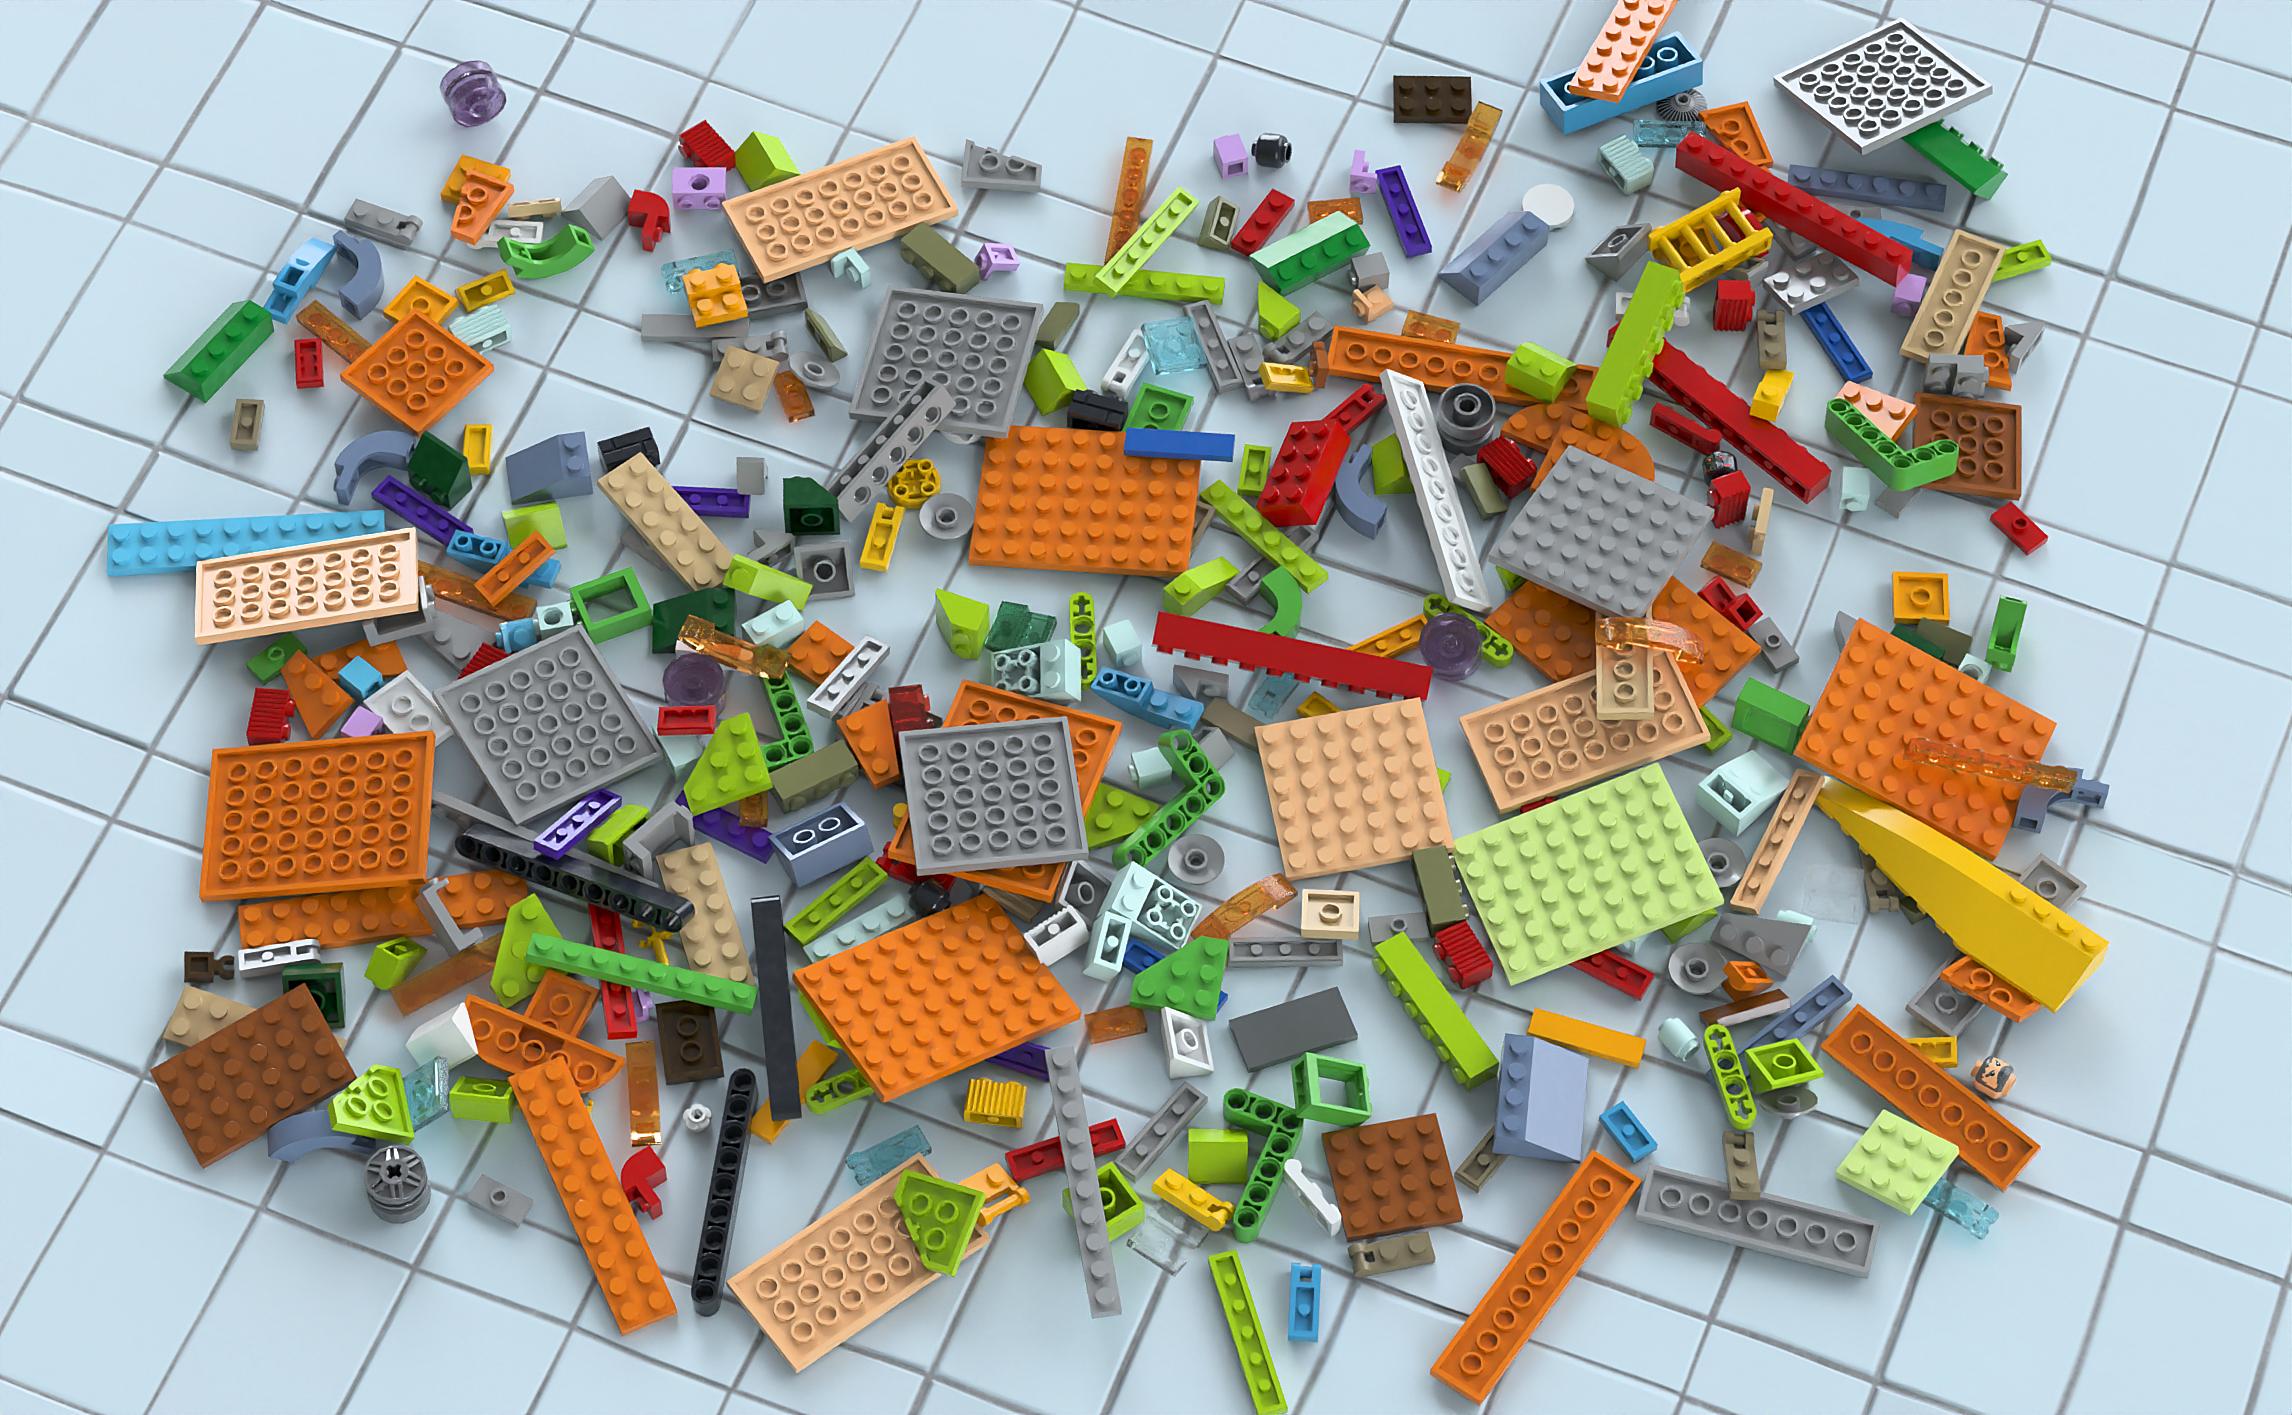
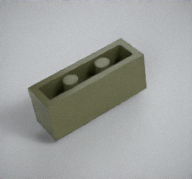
M920 223L900 239L902 259L907 264H912L925 279L932 280L937 284L942 292L966 294L979 283V266L926 223Z
M843 739L769 773L774 787L769 789L784 814L790 811H798L811 801L823 799L841 787L852 785L859 779L858 763Z
M1446 845L1412 851L1411 868L1423 912L1426 915L1430 938H1435L1436 933L1464 920L1469 921L1467 904H1462L1460 896H1462L1461 882L1459 879L1455 880L1453 873L1456 871L1453 855H1448Z

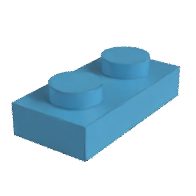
M1624 1101L1599 1115L1598 1121L1633 1164L1657 1150L1658 1144Z

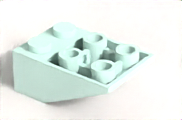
M1066 639L993 652L991 653V687L1057 705L1081 702V649Z
M1751 750L1718 767L1698 784L1695 802L1737 837L1783 797L1790 781L1754 750Z
M1132 861L1117 872L1097 918L1105 911L1130 919L1132 920L1130 936L1172 951H1177L1186 945L1203 906Z

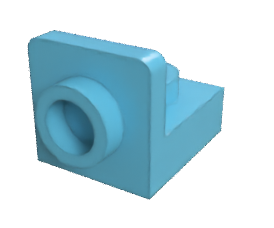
M532 617L500 623V632H495L498 649L503 648V651L507 654H511V651L526 649L537 644Z

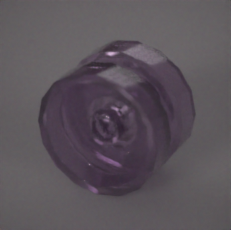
M480 60L467 61L452 68L442 78L439 86L440 93L445 103L449 106L453 119L459 125L466 127L479 126L491 121L504 109L507 101L506 94L501 84L497 81L493 68L487 62Z
M1454 612L1438 614L1430 619L1421 631L1419 644L1426 666L1433 667L1432 674L1439 679L1450 682L1464 680L1474 674L1481 665L1484 650L1479 631L1473 621L1463 614Z
M691 653L681 655L667 666L662 679L666 707L715 705L716 718H718L725 708L726 691L723 670L717 661L704 654Z

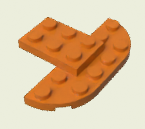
M1559 404L1532 405L1513 414L1501 428L1500 435L1547 454L1530 487L1529 493L1534 494L1569 445L1654 482L1655 470L1652 458L1645 446L1635 436L1623 429L1570 407Z
M547 969L524 1015L469 993L466 997L465 1006L477 1046L478 1058L487 1065L512 1076L563 1056L579 1093L584 1094L607 1084L619 1073L626 1062L622 1056L578 1039L601 993L597 988L556 971Z

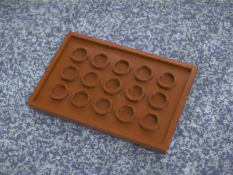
M305 983L149 1070L203 1169L266 1134L267 1130L278 1122L301 1114L342 1091L358 1078Z

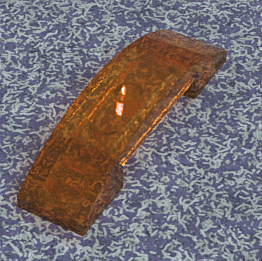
M1481 101L1477 103L1468 120V127L1450 161H1446L1436 180L1437 185L1460 193L1465 188L1492 140L1503 110Z
M691 614L688 615L678 635V639L711 660L738 671L766 678L782 679L793 655L769 644H766L765 648H761L715 630L714 623Z
M1613 617L1599 619L1595 622V642L1598 646L1623 650L1627 643L1675 652L1676 660L1701 665L1704 663L1703 639L1680 626L1664 621L1638 617Z
M1281 873L1266 877L1243 889L1219 906L1191 932V937L1194 940L1200 936L1227 940L1237 930L1273 907L1277 910L1298 896V891Z
M655 1041L625 1043L632 1147L661 1145Z

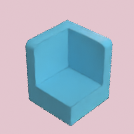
M356 656L338 672L341 687L362 705L364 700L384 687L382 674L360 656Z

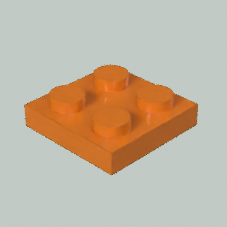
M816 620L781 657L785 666L816 688H819L855 647Z

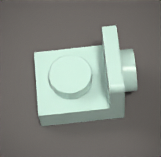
M854 248L841 252L831 259L832 275L835 278L847 272L852 282L856 281L862 289L871 285L870 268Z

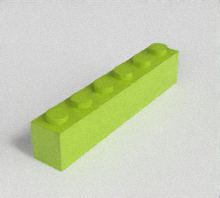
M1404 931L1375 946L1372 960L1374 969L1379 975L1383 974L1387 979L1388 987L1392 994L1396 997L1399 996L1403 1001L1404 1009L1408 1016L1415 1018L1419 1023V1028L1424 1038L1431 1040L1435 1045V1050L1440 1060L1447 1062L1451 1067L1452 1075L1456 1082L1463 1084L1469 1092L1496 1077L1499 1068L1498 1059Z

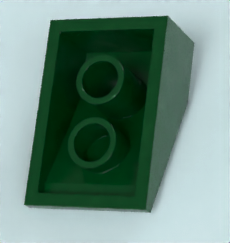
M705 588L653 604L652 654L676 653L677 640L736 646L737 604L735 589Z

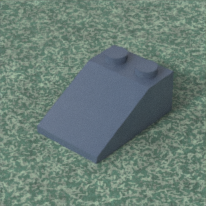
M585 431L559 434L505 457L512 505L593 494Z

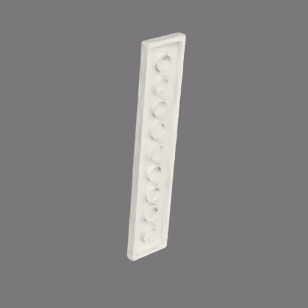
M1386 369L1379 374L1383 385L1382 390L1387 398L1389 413L1393 418L1396 428V436L1402 447L1403 458L1410 474L1409 478L1417 496L1416 501L1424 519L1423 524L1431 542L1430 547L1435 555L1438 573L1443 581L1445 596L1450 603L1481 613H1487L1493 609L1424 384L1422 381Z

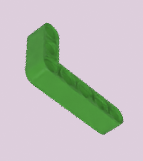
M1834 398L1827 402L1824 424L1826 431L1889 488L1896 491H1905L1955 473L1959 446L1956 442L1943 439L1904 452L1849 401L1842 398Z
M764 645L755 654L756 670L781 741L760 746L768 772L771 773L814 753V744L779 650L772 645ZM796 729L797 731L790 732L789 730ZM799 752H806L805 754H802V755L797 754V753H799Z
M1185 730L1168 731L1159 737L1158 748L1185 787L1115 849L1112 855V863L1117 870L1129 864L1127 861L1128 852L1132 855V861L1144 867L1225 793L1226 787L1223 778L1189 732ZM1174 737L1178 741L1177 749H1175L1173 745ZM1190 760H1192L1194 763L1193 772L1189 767ZM1207 782H1208L1209 785H1210V793H1209V794L1207 793L1206 787H1205ZM1187 799L1191 803L1190 811L1186 808ZM1168 817H1169L1170 820H1171V828H1170V829L1168 828V826H1167V824H1166V820H1167ZM1148 834L1152 838L1151 846L1147 843Z
M1233 1088L1228 1090L1223 1098L1224 1119L1232 1125L1268 1138L1233 1217V1236L1240 1242L1249 1243L1258 1237L1283 1182L1285 1174L1284 1165L1287 1160L1293 1159L1302 1140L1304 1118L1296 1117V1110L1294 1108L1240 1088ZM1232 1104H1239L1242 1107L1235 1109L1230 1106ZM1261 1114H1265V1115L1269 1116V1118H1267V1119H1260V1118L1257 1117V1116H1258V1115H1261ZM1290 1124L1296 1126L1297 1128L1287 1129L1284 1126ZM1283 1149L1286 1152L1279 1154L1274 1152L1273 1150ZM1264 1173H1271L1274 1177L1266 1178L1262 1175ZM1259 1197L1264 1201L1257 1203L1252 1201L1251 1199ZM1249 1222L1252 1226L1243 1227L1240 1223Z

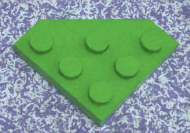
M1200 936L1134 976L1129 1007L1161 1012L1162 1008L1168 1007L1196 1018L1215 1021L1229 940Z

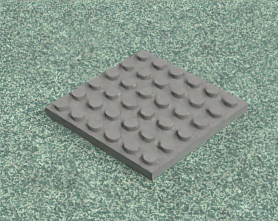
M1902 17L1773 77L1775 87L1861 155L1870 153L1993 94L1992 84Z
M888 285L848 412L850 419L883 423L926 375L941 383L956 403L954 408L934 430L1007 439L1044 313L1043 304Z
M1569 445L1490 552L1488 562L1635 628L1714 517L1715 509Z
M581 623L433 691L432 694L434 701L509 820L516 827L529 824L594 791L600 790L664 759L665 753Z
M1067 716L898 732L917 876L1089 860Z

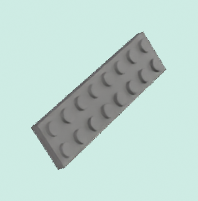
M2042 853L2017 879V882L2064 913L2069 911L2087 888L2085 883ZM1957 948L1908 1002L1905 1008L1908 1013L1942 1037H1958L1985 1006L1982 1002L1939 979L1941 971L1967 956Z
M1650 1163L1635 1218L1638 1221L1866 1279L1869 1275L1881 1223L1761 1192L1759 1201L1729 1199L1728 1184L1725 1182Z

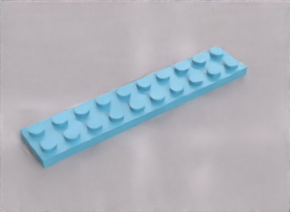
M385 510L108 524L107 573L108 576L196 572L197 561L386 532Z

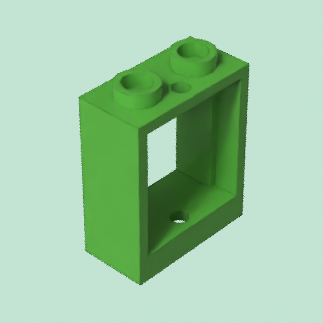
M632 566L569 588L571 599L567 600V602L570 604L572 616L577 615L579 619L577 625L581 623L594 645L653 624L650 605ZM625 588L634 609L592 623L584 602Z
M1749 677L1737 697L1731 727L1792 756L1810 719L1808 717L1810 705Z
M1305 1052L1291 1064L1296 1117L1350 1128L1359 1127L1371 1117L1372 1104L1369 1098V1078L1367 1077L1366 1064ZM1318 1077L1345 1082L1348 1108L1321 1102Z

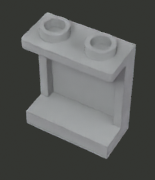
M423 576L418 577V611L362 620L370 647L435 630L434 618L438 617L433 601L435 600L432 585H426Z
M671 800L623 841L626 871L654 882L652 862L656 860L657 855L663 854L678 840L683 841L688 847L694 846L695 830L693 828V815L689 809L683 805L679 806Z
M436 877L418 890L420 895L414 901L449 957L453 958L474 945L484 936L478 927L462 935L437 895V892L441 891L450 882L447 878L439 882Z

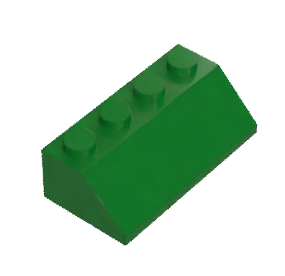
M1943 118L1901 137L1907 144L1975 195L1990 200L2008 176V173L2002 169L2004 167L2003 163L1993 156L1988 159L1982 154L1984 152L1982 147L1973 141L1968 144L1962 139L1964 134L1953 126L1949 129L1942 123L1945 121Z
M1337 211L1249 255V259L1262 281L1282 297H1285L1351 264V258L1364 256L1371 245L1358 223Z
M251 300L232 303L163 375L164 378L204 403H207L274 332L271 312Z

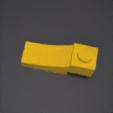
M1767 369L1754 395L1749 415L1776 422L1792 384L1794 373L1780 369Z

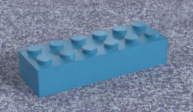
M1677 31L1654 41L1619 103L1570 94L1569 84L1579 69L1577 67L1540 81V105L1560 131L1566 135L1703 85V60Z

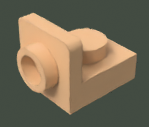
M1376 285L1363 294L1358 289L1353 291L1351 307L1358 317L1361 316L1367 323H1370L1393 309L1394 302Z

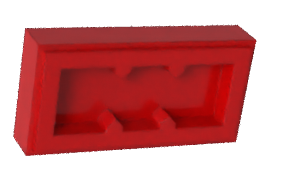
M322 339L294 340L297 389L324 387Z
M2011 501L1994 512L1990 517V521L2027 556L2048 541L2049 536Z
M715 705L659 707L658 736L714 734L716 707Z

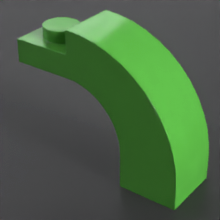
M571 224L565 226L553 238L538 244H523L504 236L497 242L503 262L513 267L517 277L526 279L547 278L566 272L579 265L595 251L587 230Z
M1281 565L1261 579L1260 595L1272 606L1276 615L1258 631L1295 639L1301 624L1302 596L1294 577Z
M2000 595L1985 656V662L1991 664L1993 669L2011 673L2016 658V650L2027 608V601Z

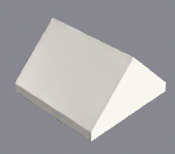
M463 1002L417 1027L405 1044L426 1076L431 1080L478 1054L469 1015Z
M1168 1007L1162 1008L1160 1029L1169 1079L1213 1073L1214 1067L1205 1021Z

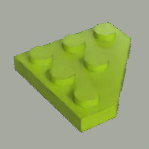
M748 712L721 721L684 785L683 789L693 816L774 788Z
M1100 783L1084 822L1088 850L1097 847L1102 849L1122 842L1123 838L1131 836L1158 812L1160 805Z
M535 893L509 908L490 989L500 1005L506 1009H510L534 995L547 969L565 976L571 973L525 961L533 932L563 939Z
M379 1064L372 1065L366 1073L352 1082L340 1095L338 1094L327 1106L332 1130L409 1145L415 1138L401 1070L398 1068Z
M904 1169L893 1196L902 1212L910 1235L918 1248L922 1262L928 1270L955 1277L987 1195L983 1191Z

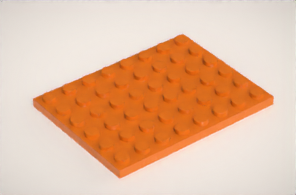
M1011 425L1007 439L988 436L986 438L968 557L969 565L1177 578L1183 572L1189 570L1202 460L1124 455L1126 432Z
M1673 575L1652 603L1653 649L1666 644L1669 645L1699 710L1761 653L1760 645ZM1530 580L1525 582L1484 620V625L1509 641L1513 646V650L1554 684L1596 669V610Z
M1859 617L1793 755L1994 861L2015 818L2021 794L2031 782L2057 723Z
M963 679L942 728L1067 716L1085 822L1121 734L1123 722ZM907 806L889 847L888 858L916 865ZM1068 862L945 874L1052 903Z
M433 730L212 749L199 890L201 901L212 902L426 884L436 738Z
M986 893L794 971L792 975L793 982L806 997L882 1103L1077 1021L1081 1016L1080 1009L1044 963L1040 964L1039 960L1028 949L1023 935L997 901Z

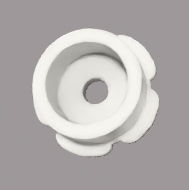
M694 1104L683 1113L686 1127L693 1132H702L710 1125L712 1113L701 1104ZM696 1115H699L700 1118H699V1119H695V1116H696Z

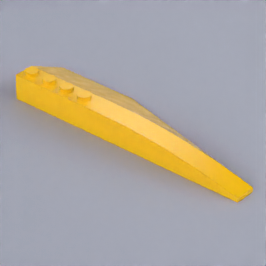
M1823 775L1825 781L1814 802L1829 818H1835L1841 824L1840 829L1847 836L1851 835L1859 843V848L1865 855L1870 854L1876 860V866L1906 896H1911L1917 902L1916 907L1923 914L1928 913L1936 921L1935 926L1943 934L1946 932L1953 939L1954 946L1962 953L1971 956L1974 961L2022 993L2025 992L2054 1014L2103 963L2110 942L1943 834L1859 790Z

